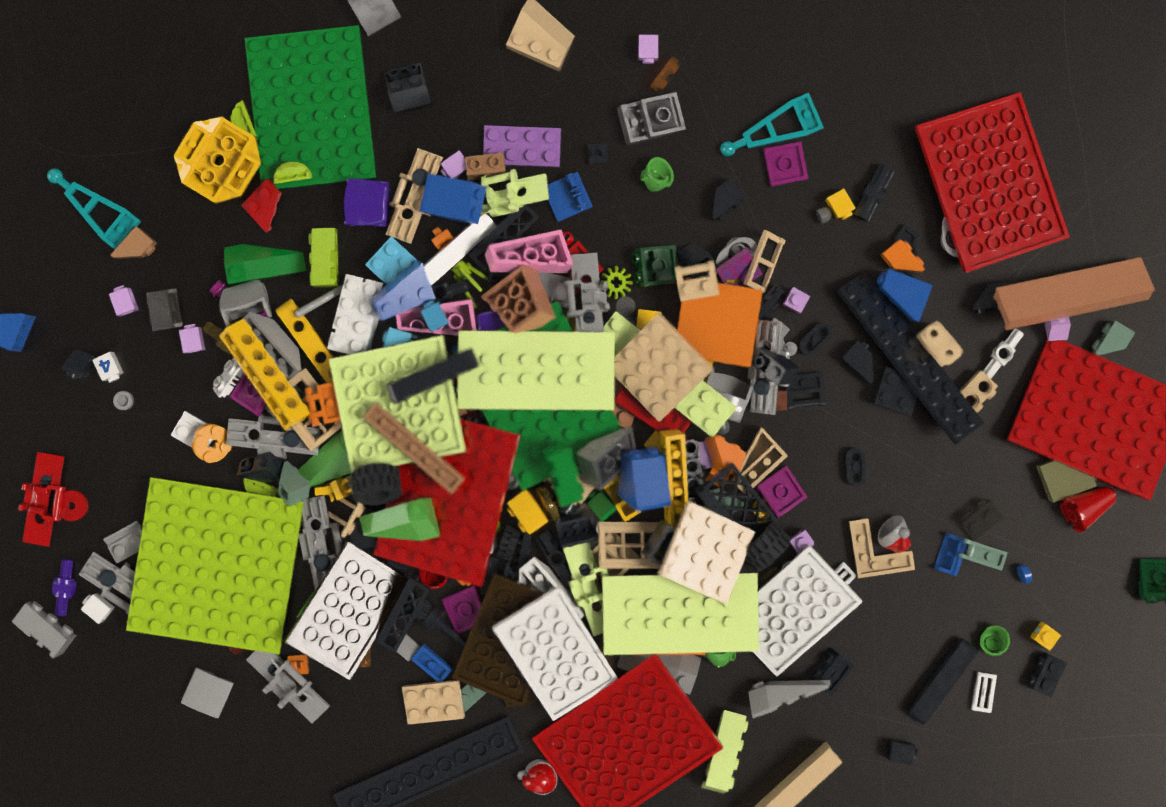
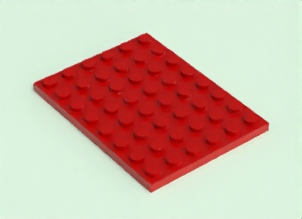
M1021 92L915 126L964 273L1070 238Z
M1047 338L1007 441L1150 501L1166 461V384L1099 355L1096 356L1092 352L1064 340L1048 341Z
M460 418L466 451L440 456L465 478L455 492L451 494L415 462L396 465V467L400 470L402 494L398 499L386 503L385 509L412 501L431 498L440 536L423 541L378 537L374 555L476 586H482L520 435Z
M653 654L602 691L581 703L532 738L581 807H637L724 748L657 654Z

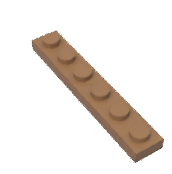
M375 402L363 418L451 494L465 480L459 472L378 402Z

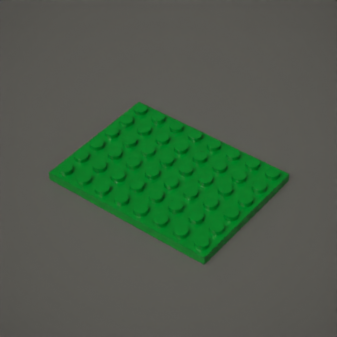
M360 26L245 38L254 126L261 165L259 166L261 184L266 179H269L274 184V172L281 164L287 162L304 164L311 171L312 178L274 184L278 189L346 182V179H376Z
M558 301L551 304L555 318L541 328L524 332L573 331ZM505 326V327H503V328H501V329H499V330H497V331H511V330H510L507 326ZM482 409L490 427L520 435L512 472L522 491L550 478L542 448L564 442L572 449L573 463L578 464L577 453L589 442L622 429L613 411Z

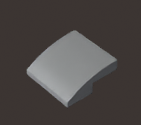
M196 667L181 703L204 714L219 718L234 683Z

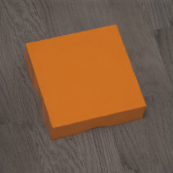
M717 283L719 295L681 302L677 331L705 360L746 368L751 367L763 290Z

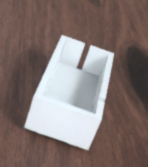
M346 274L332 327L336 331L335 333L331 332L327 349L350 355L371 351L379 318L376 316L370 299L384 288L386 284Z

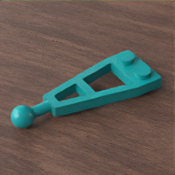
M807 93L789 101L744 132L742 139L733 143L730 141L723 142L720 146V151L724 156H731L736 149L745 145L749 149L805 137L824 127L810 94ZM793 107L803 130L777 136L771 121ZM766 126L771 138L752 142L750 135Z
M53 168L48 171V180L53 184L58 183L66 190L64 192L65 196L98 236L114 250L140 224L141 221L127 209L75 182L70 184L63 178V174L59 169ZM76 190L92 197L85 207L74 197L73 194ZM99 201L121 213L106 232L89 215Z

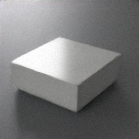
M406 634L397 652L409 662L421 646Z

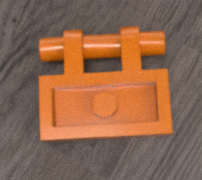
M334 382L318 385L317 394H313L312 387L304 389L306 395L304 396L305 403L308 404L310 412L308 419H311L312 427L319 426L318 418L323 417L324 424L341 421ZM316 400H320L321 411L316 410Z

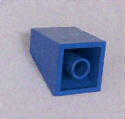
M427 174L419 212L446 220L478 225L487 187L473 182Z
M891 269L883 271L882 274L879 273L876 284L879 286L878 289L909 322H919L933 285Z
M22 313L0 314V347L10 351L21 352L36 316Z
M648 447L643 450L633 449L630 452L622 453L618 495L636 511L671 506L666 456L656 447Z

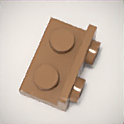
M503 153L465 157L468 182L481 180V177L485 175L490 177L506 173Z

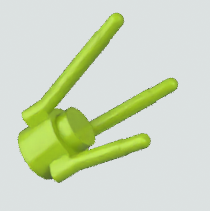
M461 260L452 269V272L455 274L453 277L458 282H462L461 278L463 280L468 279L478 291H483L470 275L474 272L486 281L488 277L474 268L469 262L466 264ZM469 291L465 292L467 298H472ZM473 300V306H474V308L476 309V308H477V305L475 304V302H474V300Z

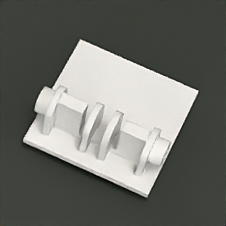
M234 357L232 360L227 361L224 366V372L221 376H217L213 382L212 389L218 397L229 395L234 388L232 385L236 386V383L232 381L233 378L239 381L240 379L236 375L241 378L244 374L243 369Z

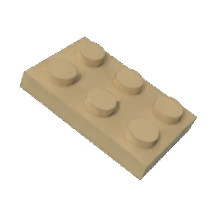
M458 680L411 684L402 687L408 724L456 720L465 717L460 682Z

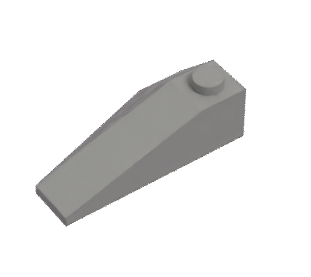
M621 654L616 667L629 671L651 655ZM658 655L683 691L690 695L697 677L701 657L695 655Z
M830 680L756 682L749 691L752 716L756 718L775 711L784 702L788 705L792 704L801 695L803 698L828 689L831 682Z

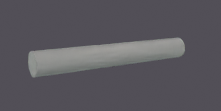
M343 284L294 312L295 316L300 318L340 295Z

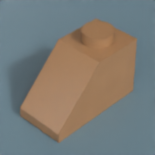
M136 226L113 251L111 256L116 259L149 256L154 252V246L157 242Z

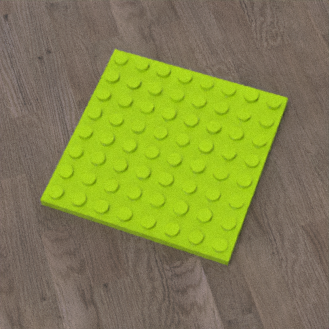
M151 477L126 630L280 654L304 501L289 507L280 497Z

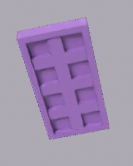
M484 125L483 155L503 153L504 162L507 166L560 168L561 128Z

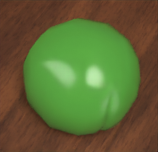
M998 625L987 627L980 637L981 649L990 656L1002 655L1010 645L1009 633L1005 628Z

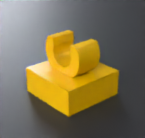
M343 477L330 482L337 501L352 495V488L349 489L347 485L351 478L345 479Z
M330 483L315 486L316 496L329 495L331 502L334 501L335 495Z

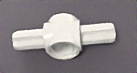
M1015 328L1005 342L1001 341L994 348L990 356L992 359L983 370V373L990 379L993 378L1001 365L1005 366L1012 359L1016 351L1014 348L1023 337V333ZM1002 348L1007 351L1005 359L999 357V351Z

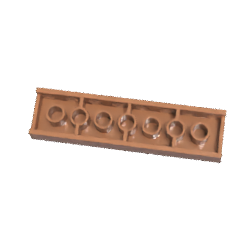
M1139 257L998 287L993 298L997 301L1005 321V329L1010 330L1149 300L1155 289L1142 258Z

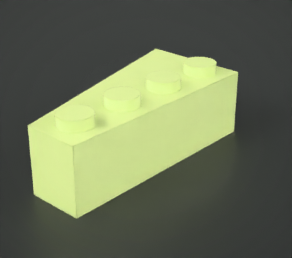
M727 710L722 711L716 736L724 748L713 755L712 760L707 764L705 771L707 780L702 782L701 788L719 793H726L729 789H732L735 779L732 777L733 770H737L739 759L736 758L738 751L741 752L744 740H741L742 733H746L748 727L745 715Z

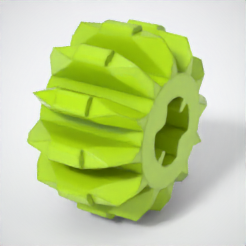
M615 266V273L608 268L607 271L610 276L605 273L602 274V277L607 279V281H600V284L603 282L608 283L610 291L607 297H610L612 292L615 293V299H618L619 292L622 297H625L623 289L627 292L631 291L625 285L633 284L632 281H626V279L631 277V274L623 276L626 271L625 268L621 270V273H618V266ZM614 278H618L619 281H622V285H619V288H614L611 280L614 281Z

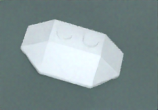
M533 557L519 569V582L545 593L560 586L579 618L581 619L584 616L580 607L577 608L573 594L547 565Z

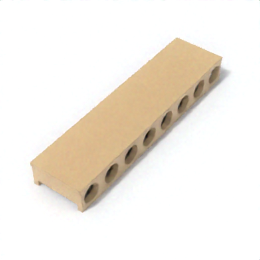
M825 741L754 807H794L832 773L842 761Z

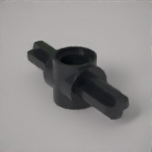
M467 281L453 284L444 282L431 285L435 296L434 302L452 299L453 295L469 291ZM439 287L444 289V297L438 295Z

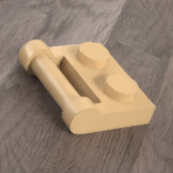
M713 260L707 261L705 264L682 268L681 266L675 267L680 302L719 295ZM709 271V277L683 281L682 275Z

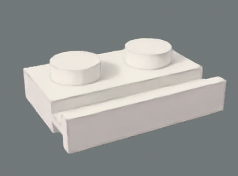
M184 411L171 436L192 447L195 431L207 423ZM212 439L208 440L209 444L207 445V447L211 445L213 441Z

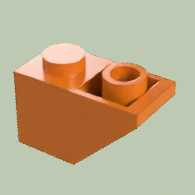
M900 239L881 254V257L892 270L916 273L925 270L923 267L924 262L919 256L912 254V248L907 241Z
M722 436L706 437L705 443L713 467L722 470L733 462L740 471L746 452L741 450L740 446L726 442ZM732 469V470L729 471L727 474H728V475H731V474H736V473H735V471Z

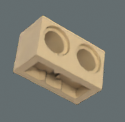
M977 371L959 391L965 398L969 395L973 397L974 403L972 407L978 413L983 408L982 403L986 399L990 400L996 394L995 389L998 386L985 373ZM982 381L987 384L985 392H981L978 388L979 383Z

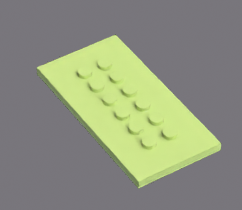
M459 331L458 353L473 348L480 366L458 376V409L614 411V332L513 333L512 331Z
M757 573L738 574L727 604L661 575L602 576L604 655L759 651Z

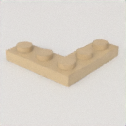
M869 519L849 521L857 578L915 570L912 550L874 556Z

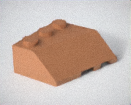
M521 265L481 296L513 333L541 328L555 318L537 270L526 265Z

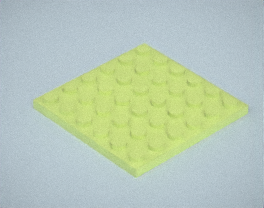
M443 336L329 359L351 473L356 468L370 463L400 465L414 462L363 418L375 402H378L439 456L466 451L452 379L393 405L386 389L387 385L448 358Z

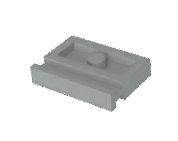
M135 521L103 539L116 564L139 552L142 527L139 521Z

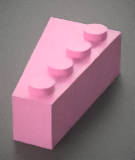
M561 230L489 245L485 253L490 272H514L521 265H526L537 270L538 273H568L573 265Z
M473 299L440 302L449 323L432 332L421 313V309L424 308L423 305L409 309L396 315L398 330L459 336V331H477Z

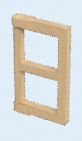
M767 230L763 231L743 283L744 285L752 289L763 290L762 294H766L767 286L786 240ZM767 239L777 243L771 262L761 257ZM758 263L768 267L761 286L752 281Z

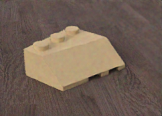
M527 0L518 16L506 47L511 51L560 71L575 36L536 0Z

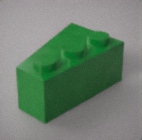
M564 442L542 448L541 450L559 505L564 507L584 500L582 494L585 491L582 483L578 481L577 475H579L576 464L573 463L571 447L567 446Z

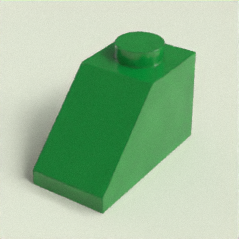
M595 490L587 497L589 499L587 502L588 506L601 522L617 510L602 490L599 493Z

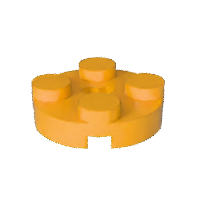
M205 424L199 427L194 433L192 442L194 454L208 463L223 459L232 446L226 445V429L216 424ZM209 439L215 440L213 447H207Z

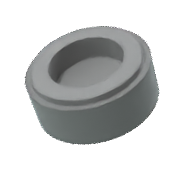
M120 391L115 394L113 403L119 410H128L132 407L134 398L129 392Z

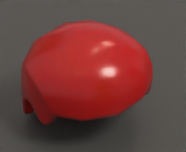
M420 569L421 582L431 587L432 590L443 587L448 580L446 576Z

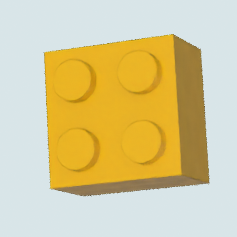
M528 489L507 502L509 505L507 507L508 512L512 517L516 516L520 521L518 526L523 533L528 532L530 535L549 521Z

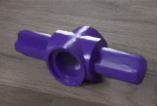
M69 559L62 560L60 577L54 579L52 594L54 597H57L55 615L66 616L68 599L72 598L75 594L76 581L71 578L73 561Z

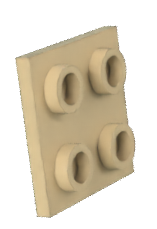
M343 498L339 501L354 509L348 521L329 511L328 516L344 525L341 536L345 538L346 534L350 535L355 527L354 519L356 517L360 518L365 505L358 502L354 504Z

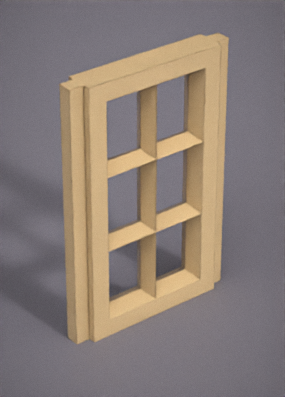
M306 368L288 381L291 387H293L302 380L307 388L312 387L313 394L318 393V383ZM296 391V393H297L298 397L300 398V400H301V401L307 406V408H308V405L305 403V399H304V398L302 399L301 396H300V395L298 394V392ZM311 419L304 424L300 422L293 426V429L310 451H313L343 427L342 422L338 421L334 422L335 425L326 430L319 421V427L324 433L317 439L306 428L311 424Z
M598 522L600 569H661L660 565L645 558L642 553L641 558H626L625 547H641L642 551L646 545L645 533H653L659 522ZM606 533H621V543H606ZM625 533H640L641 544L625 543ZM606 547H621L622 558H606Z

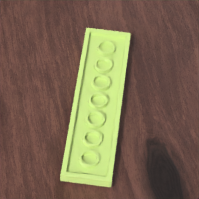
M617 311L603 327L604 332H614V357L641 331ZM704 380L675 406L677 410L711 437L716 435L737 408Z

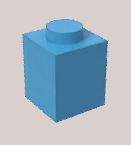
M434 300L423 304L424 308L421 309V313L431 332L449 323L439 301L434 302Z

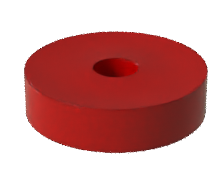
M76 490L64 492L60 517L67 521H76L83 518L88 511L86 496ZM71 502L75 504L74 509H71L69 506Z

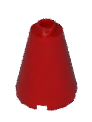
M1107 486L1062 499L1061 510L1066 521H1071L1075 525L1072 528L1078 533H1082L1116 503L1117 495L1112 488Z

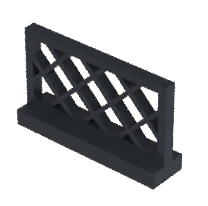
M733 462L728 464L702 486L699 484L694 488L713 513L741 526H744V524L753 525L752 531L755 532L753 537L777 519ZM733 469L736 473L735 481L725 480L726 474ZM714 483H721L719 493L711 492L708 488ZM724 484H734L733 493H723ZM746 485V494H736L737 486ZM722 497H732L731 505L722 506ZM735 498H745L744 506L734 507ZM749 498L758 500L756 508L747 507ZM733 510L743 511L741 520H733ZM747 511L756 512L754 521L745 520ZM760 512H766L770 515L765 521H758Z

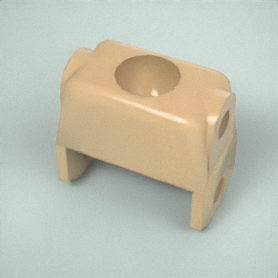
M939 321L930 323L916 334L925 350L935 358L941 367L950 365L963 353L961 347Z

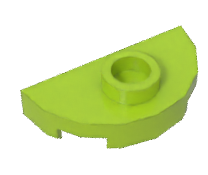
M242 100L235 105L232 111L231 123L256 137L255 129L245 103Z
M298 162L281 164L274 172V184L312 178L309 168Z
M244 478L243 483L248 493L274 497L279 493V488Z

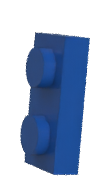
M425 644L411 658L415 664L437 682L443 681L453 669Z

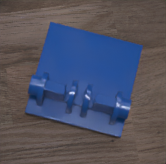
M578 172L568 174L564 178L548 184V201L557 222L593 207Z

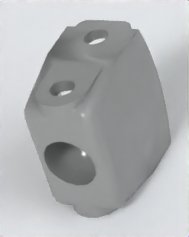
M252 280L226 288L220 295V311L226 327L231 325L232 320L245 317L249 312L258 313L266 311L267 316L272 317L267 290L264 283H261L260 280Z
M713 369L706 383L737 407L728 420L740 423L754 388L753 384L750 383L748 385L735 377L714 373L715 370Z

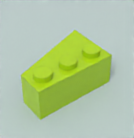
M312 229V233H309V245H312L311 253H309L311 286L338 287L337 229Z

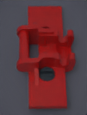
M37 452L32 483H22V490L26 491L24 502L19 504L18 510H27L22 542L50 546L53 522L61 520L59 514L63 491L66 490V487L61 486L60 481L65 456ZM52 489L55 490L52 513H49L48 506ZM36 514L41 515L45 521L43 523L37 522Z

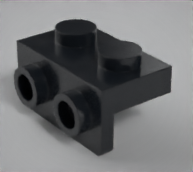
M592 510L555 519L561 548L598 540Z
M492 556L489 557L480 594L486 595L495 572L511 577L514 566L510 565V561Z

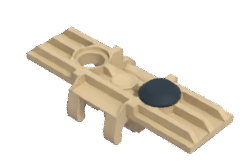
M417 148L408 175L400 173L399 177L401 178L393 200L389 202V206L395 208L386 235L410 244L412 243L422 214L430 217L429 214L419 212L427 174L437 175L443 157ZM407 181H411L413 184L405 206L399 205ZM411 209L413 211L412 218L404 219L402 212Z

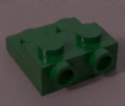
M675 245L634 249L635 253L632 254V262L636 264L637 272L634 273V281L636 284L638 283V288L677 284L675 267L678 265Z
M1140 559V580L1138 582L1140 600H1145L1146 604H1155L1157 601H1164L1166 604V559Z

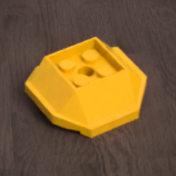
M223 117L194 122L174 154L181 182L214 203L241 197L261 165L256 137ZM223 156V164L217 166L215 163L216 158Z

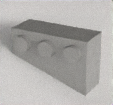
M30 601L25 603L12 622L27 636L35 638L38 641L37 645L41 648L43 646L47 647L51 651L49 655L52 658L62 655L76 637L72 633L73 629L66 624H60L56 616L42 610L43 607L37 602L33 601L32 603Z

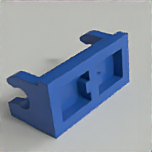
M945 533L934 569L957 577L963 560L958 555L959 553L965 554L968 545L963 542L964 538Z

